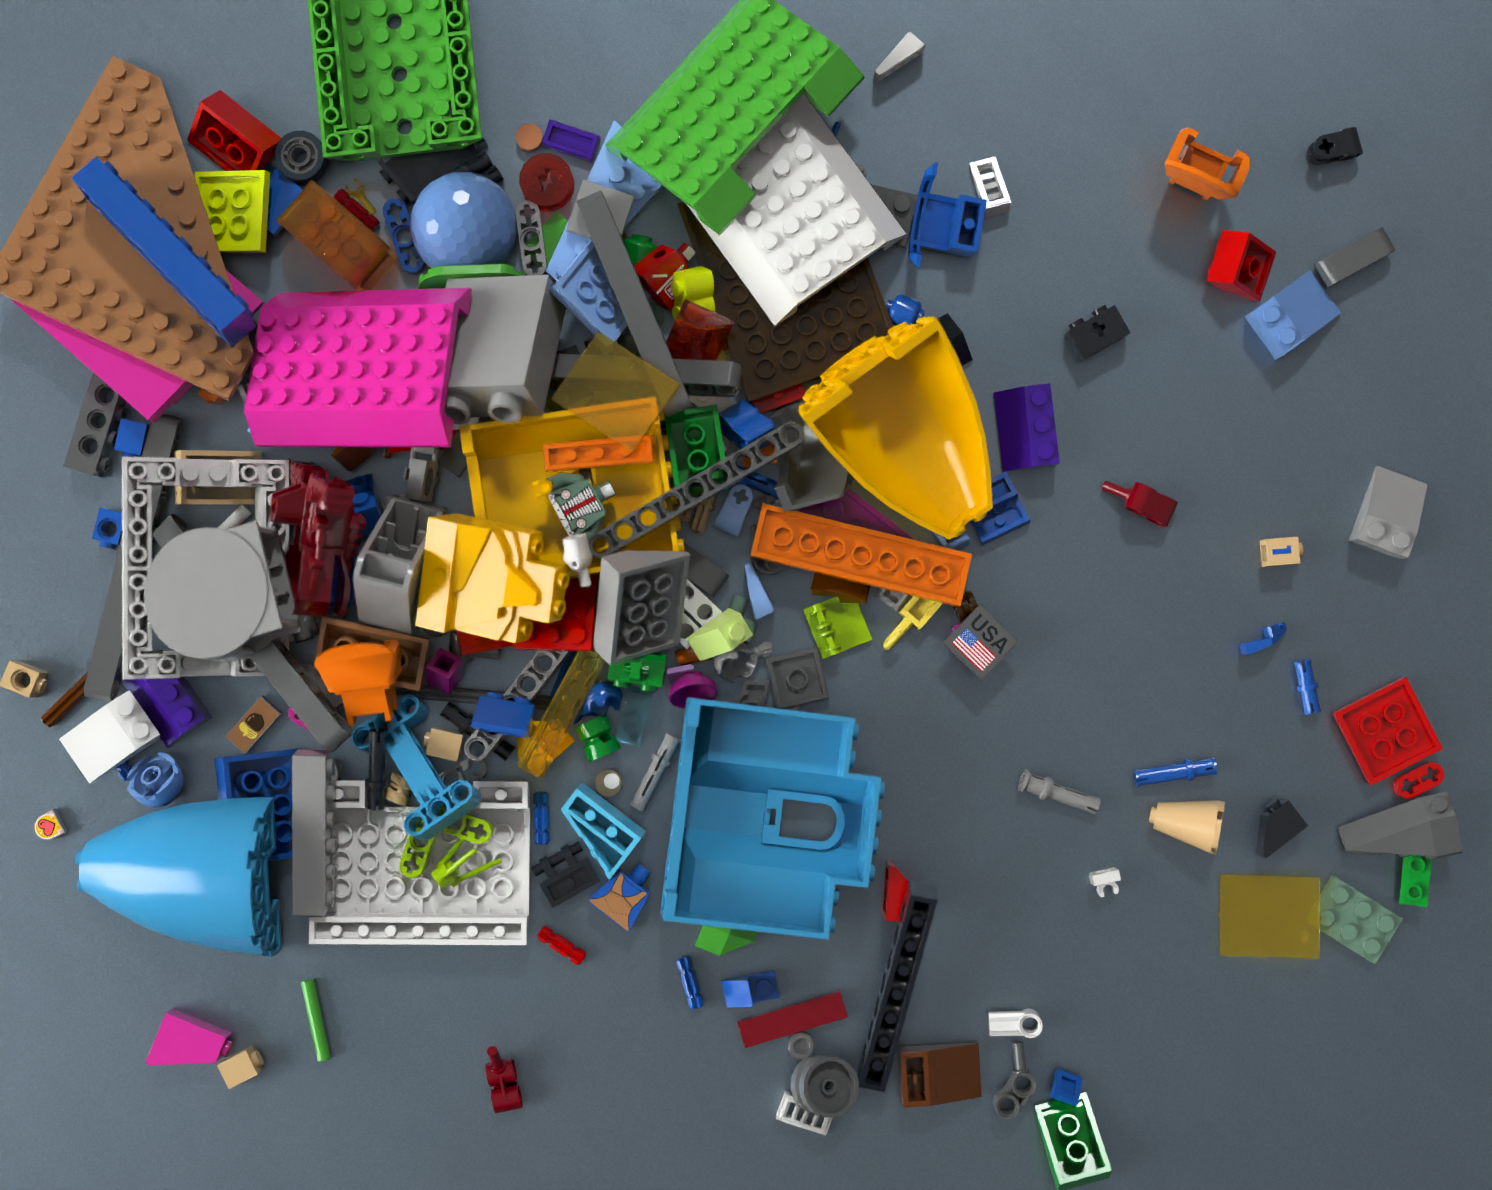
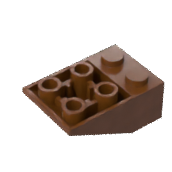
M978 1042L898 1047L900 1094L903 1108L934 1106L982 1097Z

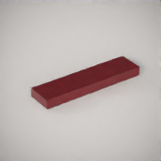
M838 990L737 1021L744 1047L748 1048L841 1020L848 1016L841 992Z

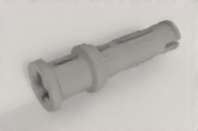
M1028 769L1023 771L1018 784L1019 792L1027 791L1033 793L1042 800H1047L1048 798L1057 800L1092 814L1097 813L1101 803V798L1054 783L1051 777L1046 776L1043 778L1031 774Z

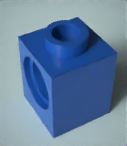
M121 418L114 450L123 452L122 457H142L149 424Z
M99 508L92 539L99 540V546L116 550V546L120 545L122 538V513ZM114 522L117 526V532L114 536L110 537L107 528Z

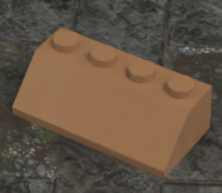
M325 616L322 617L315 661L322 652L329 648L351 643L384 645L383 642L386 640H398L402 648V670L394 686L420 691L426 683V666L430 661V638Z

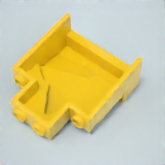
M459 513L428 517L415 626L443 633L458 630L513 643L529 640L533 630L531 619L546 623L562 619L566 608L564 601L565 589L569 584L568 565L539 559L543 551V532Z

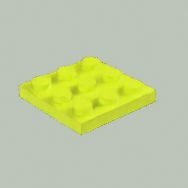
M265 170L195 172L194 176L220 253H266L270 172Z

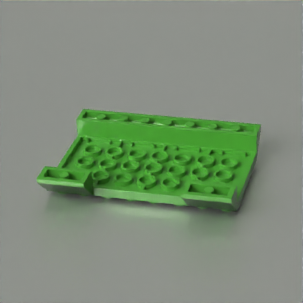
M739 0L605 144V147L624 162L627 159L632 161L696 211L701 222L720 236L756 197L751 188L734 171L736 166L804 93H806L811 105L830 117L865 77L838 45L775 0Z

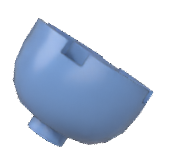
M158 752V756L150 758L147 755L133 765L127 776L129 780L127 790L139 803L148 807L157 808L168 805L182 791L184 778L180 766L169 754Z

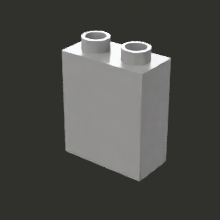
M549 275L447 279L445 288L472 289L469 316H458L444 412V414L454 420V424L467 423L470 417H492L500 422L515 423L521 419V416H543L566 307L549 291L554 285Z

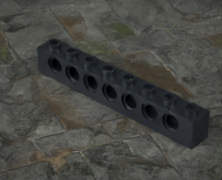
M912 880L908 881L857 1069L859 1087L880 1092H885L938 902L935 885Z

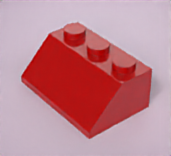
M221 90L200 101L187 137V141L225 171L264 170L275 159V149L277 143L281 140L280 136Z

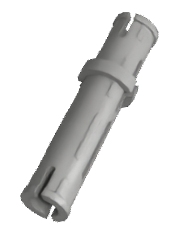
M669 733L665 734V738L657 753H653L651 757L653 761L629 805L645 812L666 768H670L672 765L671 759L679 743H681L679 738ZM652 779V781H651V783H650V785H649V787H648V789H647V791H646V793H645V795H644V792H645V790H646V788H647V786H648L650 780Z

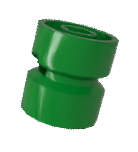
M607 714L574 727L580 741L586 743L583 749L589 762L621 749L616 735L610 734L612 726Z

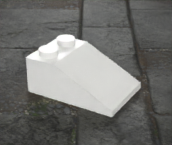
M129 690L103 706L59 740L89 784L160 740V734Z

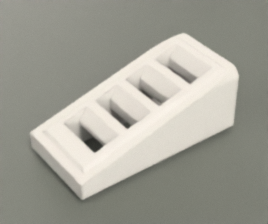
M908 32L875 70L874 80L879 82L919 56L924 51L925 44L914 34Z
M996 157L970 163L969 166L978 198L987 199L984 217L988 218L1009 212L1011 200ZM988 169H992V171H993V172H991V173H987V174H983V175H980V174H979V172L985 171V170H988ZM995 179V182L988 183L985 185H983L982 183ZM998 190L997 193H993L990 195L986 194L987 192Z
M785 1090L776 1113V1119L826 1136L833 1117H824L821 1126L816 1125L819 1115H814L811 1123L807 1121L809 1113L804 1111L801 1119L797 1118L800 1109L797 1103L792 1115L787 1114L791 1102H796L793 1099L792 1093Z

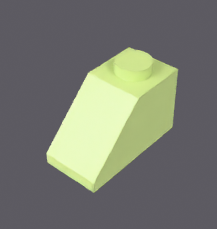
M728 608L688 636L686 640L697 658L702 661L733 650L753 636V633L741 613Z

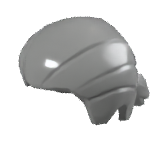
M764 642L758 647L753 648L745 643H741L733 650L715 656V672L719 677L731 682H737L736 677L748 678L755 669L757 659L772 656V643Z

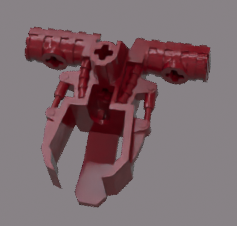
M288 458L289 482L291 486L272 493L270 517L272 523L295 525L294 536L289 535L285 558L295 600L292 615L326 616L330 604L335 558L338 580L334 613L344 617L351 591L349 574L354 562L352 557H356L357 552L355 548H358L360 545L358 540L363 536L361 531L366 529V519L360 513L354 512L355 503H353L355 490L353 486L342 481L337 476L334 479H328V471L313 461L311 463L291 461Z

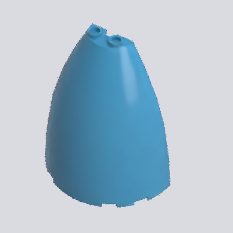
M274 797L230 798L181 804L151 812L118 825L87 841L83 850L77 851L75 863L79 866L77 888L79 891L86 892L113 911L135 923L178 941L229 952L275 956L282 950L279 899H270L268 858L276 850Z

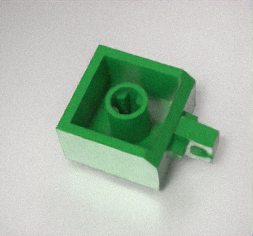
M654 652L609 666L608 680L614 681L613 686L629 688L631 683L641 684L640 690L656 692L658 687L662 688L664 686L668 654Z

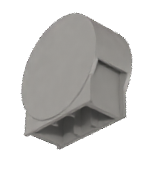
M253 521L226 530L218 528L193 529L169 541L156 555L149 568L144 586V604L148 620L156 635L168 647L180 654L200 659L236 661L258 653L272 640L302 632L298 615H292L295 600L276 526L266 529L259 527L258 521Z

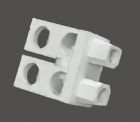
M687 579L679 641L686 649L690 647L686 638L700 628L684 612L687 610L702 626L722 613L716 605Z

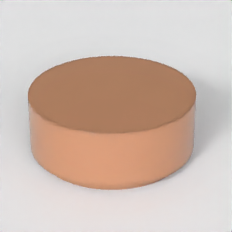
M527 123L518 128L516 141L522 150L533 152L541 147L543 135L538 126Z

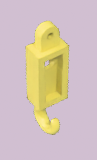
M912 596L898 612L904 619L884 641V649H892L912 626L920 630L943 603Z

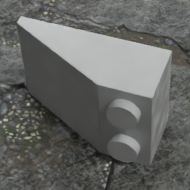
M1376 466L1349 541L1396 559L1409 558L1418 533L1428 484Z

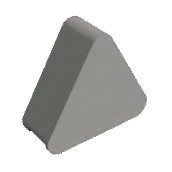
M394 494L361 550L356 563L353 582L360 624L418 636L420 627L415 626L428 517L447 515V507L441 506L436 508L401 499L400 495Z

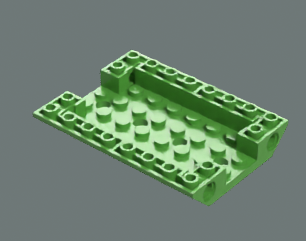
M308 0L324 159L346 161L374 160L462 149L482 140L469 0ZM395 16L401 17L402 23L399 28H389L391 18ZM398 69H405L407 77L401 82L395 81V72ZM450 100H451V107H452V115H453L454 117H451V116L448 114V110H449V104H448V102H449ZM404 121L412 123V130L408 134H401L399 132V127Z

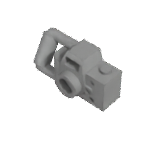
M412 447L409 465L405 467L403 480L408 483L405 498L424 502L432 501L434 487L439 482L437 472L439 470L438 459L440 449L438 447ZM417 454L432 455V460L417 459Z

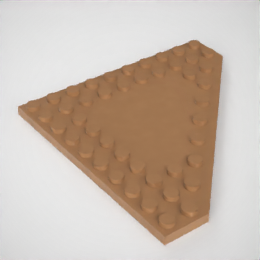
M112 56L0 252V294L230 401L255 355L248 334L231 348L96 210L71 178L96 156L103 163L109 161L119 172L118 175L123 181L127 180L136 189L138 196L142 200L145 198L156 210L155 213L160 219L165 218L174 228L176 235L179 238L182 236L191 245L192 251L198 257L202 256L212 267L211 270L215 275H220L230 285V290L234 293L161 78Z

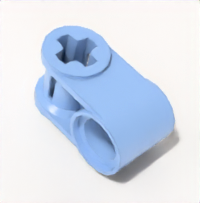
M740 484L730 490L715 520L714 528L738 537L753 498L749 487ZM743 489L746 491L745 496L748 497V501H742L740 504L735 503L736 498L733 496V493H739Z

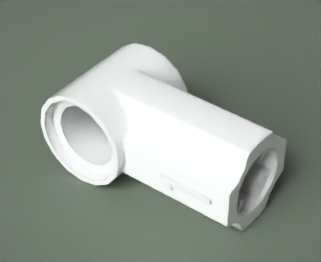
M1033 1009L988 1012L989 1036H1025L1034 1038L1042 1031L1043 1024L1040 1015ZM1032 1017L1037 1020L1035 1027L1031 1029H1026L1022 1026L1026 1018Z

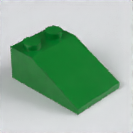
M717 405L687 409L668 418L664 413L675 487L725 459ZM717 470L712 475V480L717 484H723L728 479L727 474L722 470ZM693 484L689 487L688 493L690 496L703 495L704 488L699 484Z
M1086 1092L1080 1093L1079 1103L1075 1106L1059 1100L1034 1106L1049 1167L1057 1190H1067L1110 1178L1112 1169Z

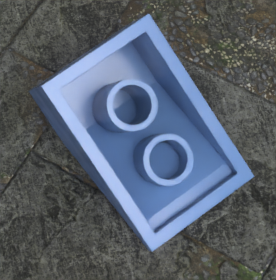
M1309 270L1250 312L1245 318L1276 360L1341 314V312L1311 270Z

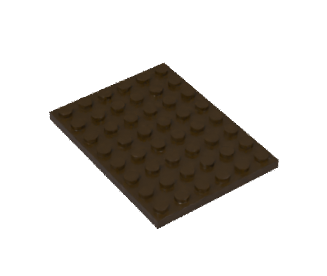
M685 202L677 204L699 266L712 271L715 311L733 360L742 366L741 382L749 403L817 380L830 366L860 344L874 336L878 338L889 335L888 330L893 327L868 257L798 305L796 313L777 326H774Z

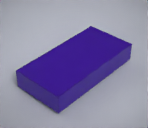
M549 119L541 145L542 147L592 163L600 136Z

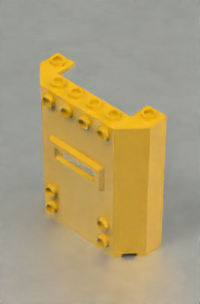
M656 397L544 413L543 416H524L515 423L490 421L459 426L462 450L467 461L474 516L543 532V551L539 559L567 565L563 560L565 552L563 539L569 537L548 496H536V494L542 492V486L540 484L532 486V483L559 473L580 474L579 470L581 469L545 472L543 444L652 435L655 463L591 468L594 487L609 481L616 493L612 498L602 502L607 510V513L604 515L605 524L602 527L604 529L673 489L669 488L668 478L673 477L671 461L666 462L664 451H669L667 435H661L660 421L665 420L662 405L657 404ZM668 498L664 505L665 509L673 512L672 505L677 504V499ZM651 511L644 512L641 516V522L646 526L653 525L656 521V515ZM680 518L673 519L618 552H685L683 539H677L676 531H681ZM628 525L620 526L617 531L618 537L623 540L629 539L632 535V528ZM605 539L595 541L594 551L601 554L606 552L609 545L608 541ZM592 555V563L588 567L589 576L599 575L601 571L602 559ZM568 566L569 579L578 578L577 571H573Z

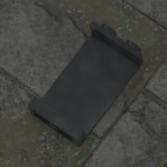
M450 100V101L448 102V104H449L448 114H449L451 117H454V116L452 115V107H451V100ZM482 137V140L462 149L392 157L386 163L381 158L377 161L382 168L379 173L388 184L394 182L399 190L396 193L406 205L409 202L414 205L419 194L432 181L458 167L459 162L463 161L465 163L476 157L488 145Z

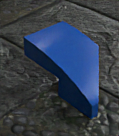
M1285 622L1262 627L1265 638L1239 644L1241 654H1251L1273 645L1286 632Z

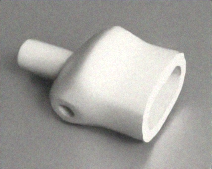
M586 533L564 538V562L573 571H577L580 587L590 586L591 581L588 567L591 565L593 557Z

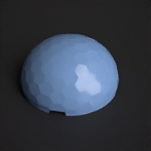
M453 172L432 181L419 194L413 206L410 220V233L414 247L422 260L430 268L453 265L504 264L515 246L518 233L515 209L505 191L485 176L472 172Z

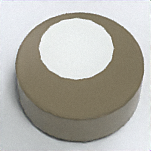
M611 769L600 772L595 780L596 790L606 797L616 795L622 787L621 776L618 772Z

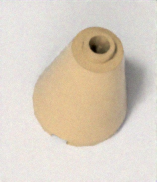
M1225 801L1158 802L1157 808H1151L1149 823H1154L1153 829L1216 855Z

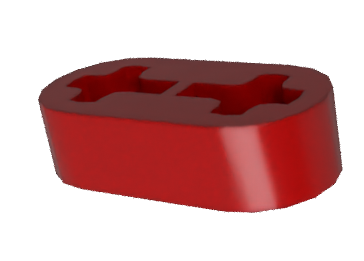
M1434 762L1421 763L1398 775L1393 781V790L1396 795L1402 798H1414L1439 785L1444 779V770L1439 764ZM1427 768L1436 771L1433 774V780L1429 778L1421 779L1422 776L1428 773ZM1403 780L1407 782L1416 781L1415 784L1409 787L1410 792L1401 790V787L1404 786Z

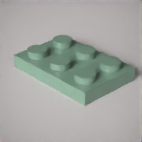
M1331 875L1304 919L1308 924L1373 964L1377 963L1403 918Z

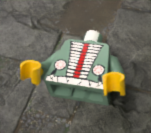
M559 473L532 483V486L538 484L542 486V492L536 494V496H548L568 535L586 533L588 541L605 524L604 515L607 513V510L602 502L616 495L609 481L594 487L590 478L585 479L581 474Z

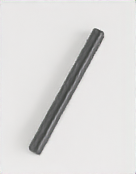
M424 685L420 691L395 686L397 697L411 694L418 699L478 704L479 697H487L488 692L502 695L505 693L501 691L455 687L451 694L447 695L430 685ZM538 695L531 705H535L536 709L552 710L554 699L547 695Z

